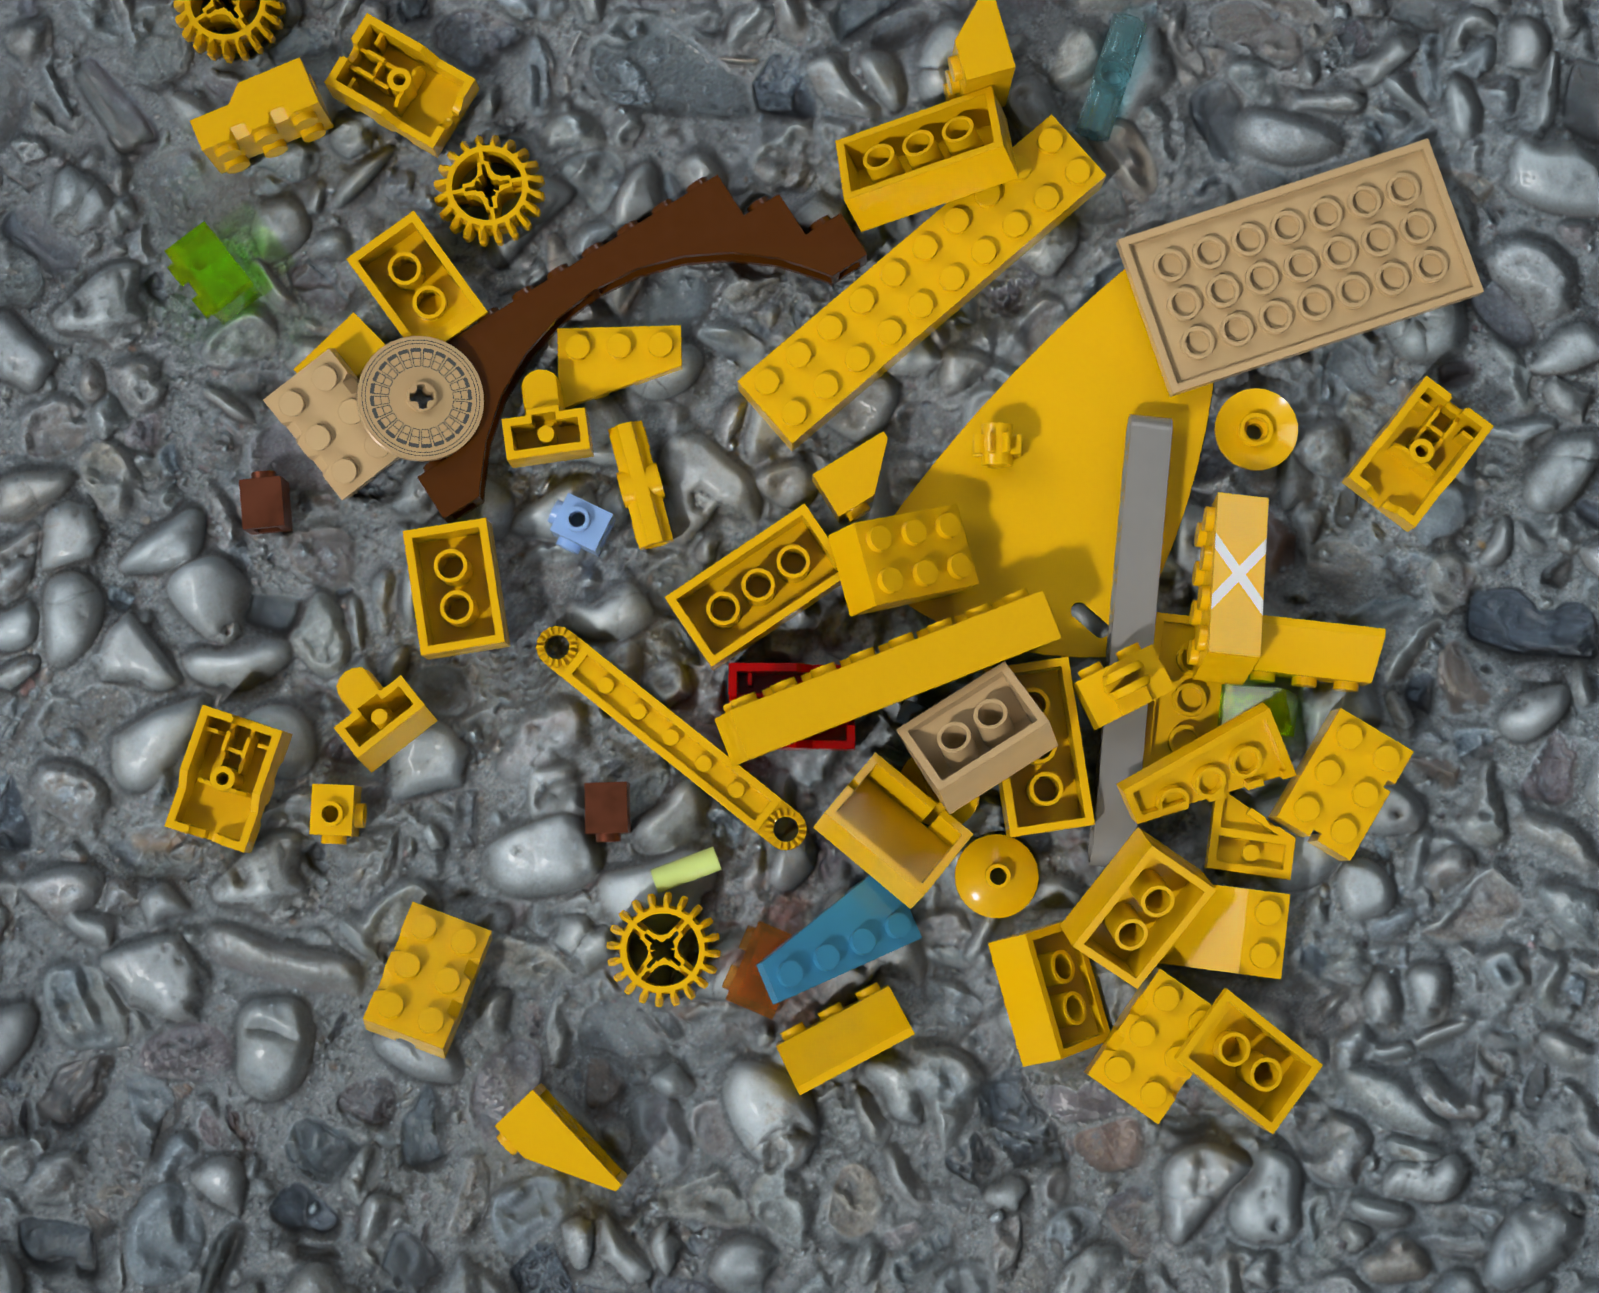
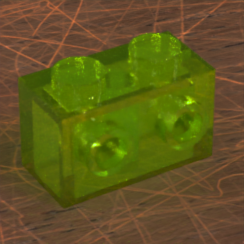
M205 221L165 250V253L173 262L167 268L182 287L189 283L198 295L192 298V301L207 319L214 315L224 325L262 296L259 289Z

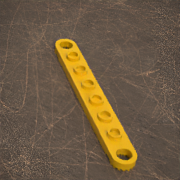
M553 626L540 633L537 639L536 650L538 657L544 664L772 846L780 850H792L801 845L806 837L807 825L799 812L740 765L733 767L730 758L569 629ZM554 636H563L569 643L568 653L560 659H553L546 652V644ZM782 817H790L798 825L797 836L788 842L777 839L773 831L774 824Z

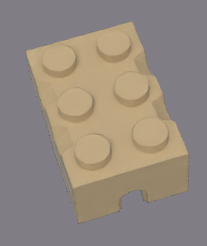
M329 348L263 399V401L281 424L286 426L292 433L297 444L307 457L318 466L323 477L340 499L345 500L352 497L374 480L375 476L401 458L380 447L366 431L357 407L359 379L336 349Z

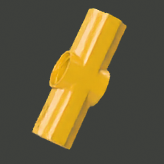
M642 420L621 423L608 429L619 471L616 473L620 492L625 508H629L632 527L639 549H653L674 542L663 501L666 497L657 463H653L650 445Z

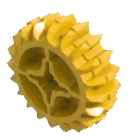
M204 0L173 1L174 8L180 13L175 17V21L180 28H184L182 31L184 39L187 42H193V48L196 52L202 54L207 51V55L211 60L216 61L223 54L225 61L231 64L235 59L236 53H239L243 61L248 62L250 56L248 51L253 48L258 54L263 55L264 49L261 43L266 40L268 43L275 44L276 38L271 29L282 30L284 24L278 16L286 14V7L280 0H260L258 13L249 24L248 16L257 7L256 2L258 0H227L229 4L232 3L235 6L234 10L239 16L237 19L231 11H227L223 0H210L202 8L204 13L201 15L200 11ZM225 28L238 30V32L232 34H218L213 31L217 30L220 32Z
M477 135L475 138L477 147L471 149L468 143L462 141L460 147L463 154L458 156L455 152L448 151L447 157L452 166L439 165L438 171L445 178L434 181L435 189L442 192L434 197L436 205L444 207L439 213L441 219L444 222L451 221L449 228L453 234L463 231V238L468 243L473 241L477 234L479 243L483 247L488 245L490 236H494L498 246H503V235L507 233L510 234L514 241H518L520 237L516 228L521 226L524 230L531 231L532 224L527 216L540 217L541 210L534 203L544 202L546 198L544 192L537 190L545 185L543 176L535 175L540 169L536 160L528 161L530 154L526 148L516 152V143L511 139L501 147L499 136L493 135L490 145H485L482 136ZM491 163L504 164L516 171L520 177L511 178L510 175H497L493 172ZM477 167L476 177L471 182L462 184V188L459 189L461 181L466 174ZM487 175L491 184L496 189L494 190L495 195L491 196L493 207L484 192L486 193L484 188L488 186ZM521 193L515 207L502 216L503 205L508 200L517 198V194ZM469 204L470 207H483L486 209L489 220L474 218L465 213L459 205Z
M671 892L664 894L663 905H658L657 897L654 893H651L647 896L649 908L644 909L642 903L636 899L632 901V906L637 912L634 917L625 910L619 913L620 918L628 924L625 929L619 925L611 926L610 931L620 935L621 940L620 942L609 941L606 947L610 950L619 949L620 956L612 957L607 962L609 966L622 964L624 970L615 974L614 980L619 982L627 976L631 979L632 982L624 990L627 995H630L639 986L643 989L639 996V1002L646 1003L651 992L656 993V1007L663 1006L664 994H670L673 1006H677L680 1004L678 991L684 990L686 996L692 1000L696 997L695 991L691 987L694 981L703 989L709 985L707 980L700 976L702 971L704 970L709 974L717 972V967L706 963L707 957L718 958L721 956L720 950L708 949V942H715L720 939L719 933H712L706 936L704 928L711 926L714 921L709 917L699 923L696 917L703 910L700 904L696 905L689 913L685 910L689 901L688 897L682 896L676 907L672 906L673 896ZM655 914H671L681 918L678 924L667 934H658L642 922ZM690 928L693 929L699 945V954L695 967L687 961L680 951V942ZM633 932L640 937L648 950L647 958L638 970L633 966L629 952ZM678 932V936L673 941L675 947L671 950H675L674 957L681 965L674 959L665 956L657 960L650 967L649 964L655 958L653 951L658 949H653L654 942L647 934L654 940L664 942L667 939H671ZM661 965H669L686 977L680 982L669 985L656 984L647 980Z

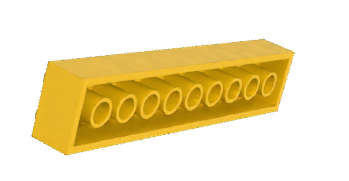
M1052 114L1012 147L1018 179L946 203L737 381L739 392L792 452L1101 189L1106 174Z

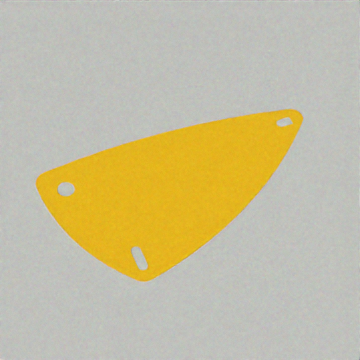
M1125 269L1065 321L1004 382L939 456L895 513V515L957 504L979 580L978 585L957 594L909 604L916 611L937 622L950 617L952 623L956 624L954 617L982 604L989 603L991 610H993L991 603L1011 593L1027 588L1029 595L1043 590L1062 638L1029 652L1077 658L1106 657L1107 636L1104 638L1095 636L1072 616L1071 608L1075 603H1083L1109 625L1125 438L1130 414L1172 418L1173 421L1160 565L1161 575L1175 541L1197 471L1207 427L1213 383L1172 397L1169 396ZM990 422L1013 424V434H1022L1021 457H1013L1012 467L1001 469L984 468L981 466V457H972L973 434H981L982 424Z

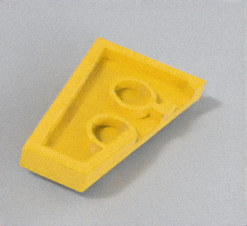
M681 325L557 328L558 379L562 385L566 410L592 399L597 400L609 396V393L632 385L637 386L682 370Z

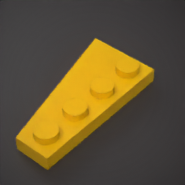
M1261 702L1116 785L1130 817L1137 824L1186 810L1191 803L1204 799L1212 802L1225 798V793L1244 787L1247 790L1264 786V781L1276 777H1281L1284 780L1297 776L1272 712L1267 705Z

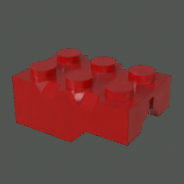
M729 663V703L752 692H755L757 699L763 698L762 690L792 677H795L797 684L802 683V675L823 665L801 663ZM835 665L837 669L841 668V665ZM855 719L777 750L855 751Z

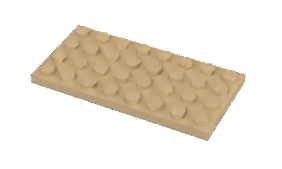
M1428 138L1118 239L1116 242L1170 397L1479 296L1484 292Z

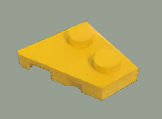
M1230 792L1225 793V798L1213 801L1204 868L1291 880L1296 838L1266 820L1262 814L1253 808L1247 807L1231 796Z

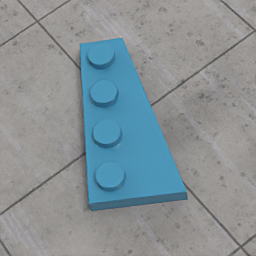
M868 875L849 889L834 904L813 918L814 920L803 929L796 932L757 963L756 966L772 1004H776L921 939L922 936L910 908L873 877Z

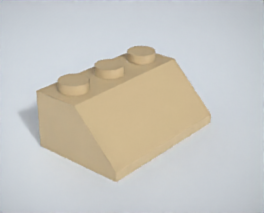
M1005 661L896 729L926 781L949 814H952L1058 746L1050 721Z

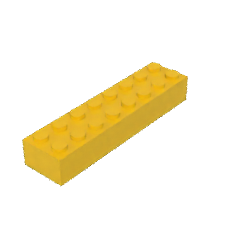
M1027 588L1016 591L991 603L993 610H991L989 603L982 604L954 617L956 624L952 623L950 617L935 622L917 631V639H914L912 632L901 635L878 646L880 652L878 654L875 653L873 647L859 651L839 661L841 664L839 669L836 668L834 662L825 664L802 675V683L797 684L795 677L783 680L762 690L763 698L757 699L755 692L730 701V703L723 705L725 713L714 720L732 766L747 762L1061 639L1062 637L1043 590L1029 595Z

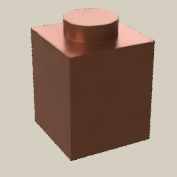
M269 470L252 472L251 479L239 480L243 530L251 535L293 531L290 489L287 480L282 476H276V471Z
M627 781L584 783L585 834H596V842H621V834L631 833L630 783Z

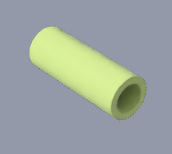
M710 847L650 871L657 891L661 893L718 872L722 868L714 847Z

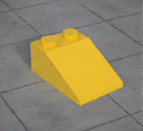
M415 211L409 213L346 258L403 338L426 336L448 342L488 313Z
M1213 885L1216 888V892L1159 962L1168 965L1281 979L1291 894Z
M1226 988L1222 990L1174 1056L1178 1062L1253 1124L1271 1134L1275 1133L1323 1066L1322 1063Z
M542 1083L532 1089L495 1125L496 1129L500 1132L496 1138L513 1156L519 1152L525 1159L615 1192L628 1177L622 1168Z

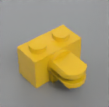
M538 369L525 376L521 385L525 416L501 419L506 457L511 467L518 468L594 457L590 421L585 407L565 409L562 385L554 373Z
M1136 642L1115 653L1119 661L1105 668L1098 661L1077 672L1081 680L1075 682L1073 688L1094 730L1176 690L1152 644L1141 649L1139 643Z
M356 667L345 671L336 685L340 699L350 710L351 714L337 724L334 729L357 759L371 773L438 721L401 675L384 688L369 670Z

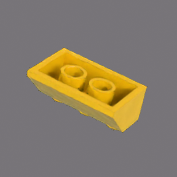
M977 0L955 39L952 56L948 57L949 70L945 71L947 83L943 84L946 101L992 85L1001 107L1006 106L1016 66L996 0Z
M1263 615L1261 657L1250 673L1249 680L1275 683V677L1292 678V686L1316 688L1317 681L1333 683V690L1358 692L1359 686L1371 684L1385 640L1386 629Z
M1063 921L988 943L992 963L997 974L1004 1005L1007 1009L1023 1067L1061 1060L1104 1043L1110 1033L1090 959L1071 945L1060 927Z
M878 982L872 983L855 993L858 1000L843 1008L839 1001L817 1013L820 1021L805 1028L801 1021L780 1033L783 1040L776 1043V1047L799 1095L808 1092L915 1034L888 984L880 988Z

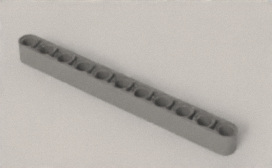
M1130 414L1128 418L1105 667L1119 661L1115 653L1136 642L1139 643L1141 649L1154 643L1173 430L1172 418ZM1148 704L1099 728L1092 800L1095 825L1090 826L1088 844V865L1106 867L1137 828V823L1130 817L1116 784L1142 770Z

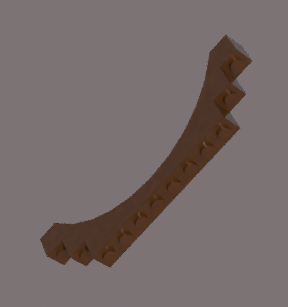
M718 174L709 180L707 177H702L689 185L686 189L687 194L673 201L670 198L659 203L652 209L651 213L653 215L638 223L637 220H633L622 226L616 233L618 236L606 244L598 242L588 247L582 253L583 258L571 266L565 263L554 268L548 273V280L535 288L532 285L522 288L512 296L513 302L500 310L498 307L487 310L488 313L480 318L476 325L466 331H462L447 342L468 358L479 375L484 393V409L480 424L471 439L461 449L447 459L442 458L428 462L423 467L425 472L418 476L419 481L443 519L447 523H453L485 502L491 446L506 402L530 361L557 332V328L562 327L598 298L641 277L685 265L736 262L778 267L832 286L867 263L866 251L842 214L840 213L832 219L829 215L818 219L808 228L810 232L805 234L780 194L771 199L768 196H764L756 200L747 208L749 213L743 215Z

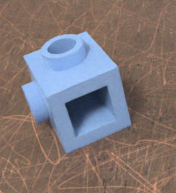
M568 493L564 502L559 499L556 501L549 515L548 522L552 524L550 531L555 537H558L556 545L577 555L583 549L599 557L616 522V518L613 513Z

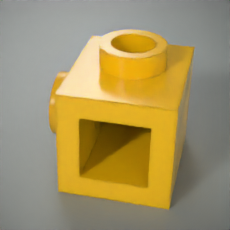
M312 784L309 834L321 835V844L347 845V836L359 837V828H365L367 822L366 803H361L362 787L356 785Z

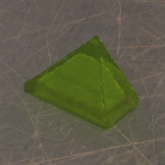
M1222 684L1217 726L1263 702L1270 708L1280 735L1294 737L1298 695L1284 688Z

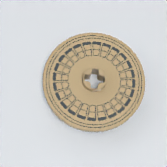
M410 336L386 344L367 362L357 386V407L366 431L380 447L402 459L426 462L442 459L455 453L471 439L482 418L484 393L476 369L461 351L447 342L436 338ZM417 389H422L424 396L431 397V400L426 403L424 409L419 408L418 402L410 400V397L414 396Z

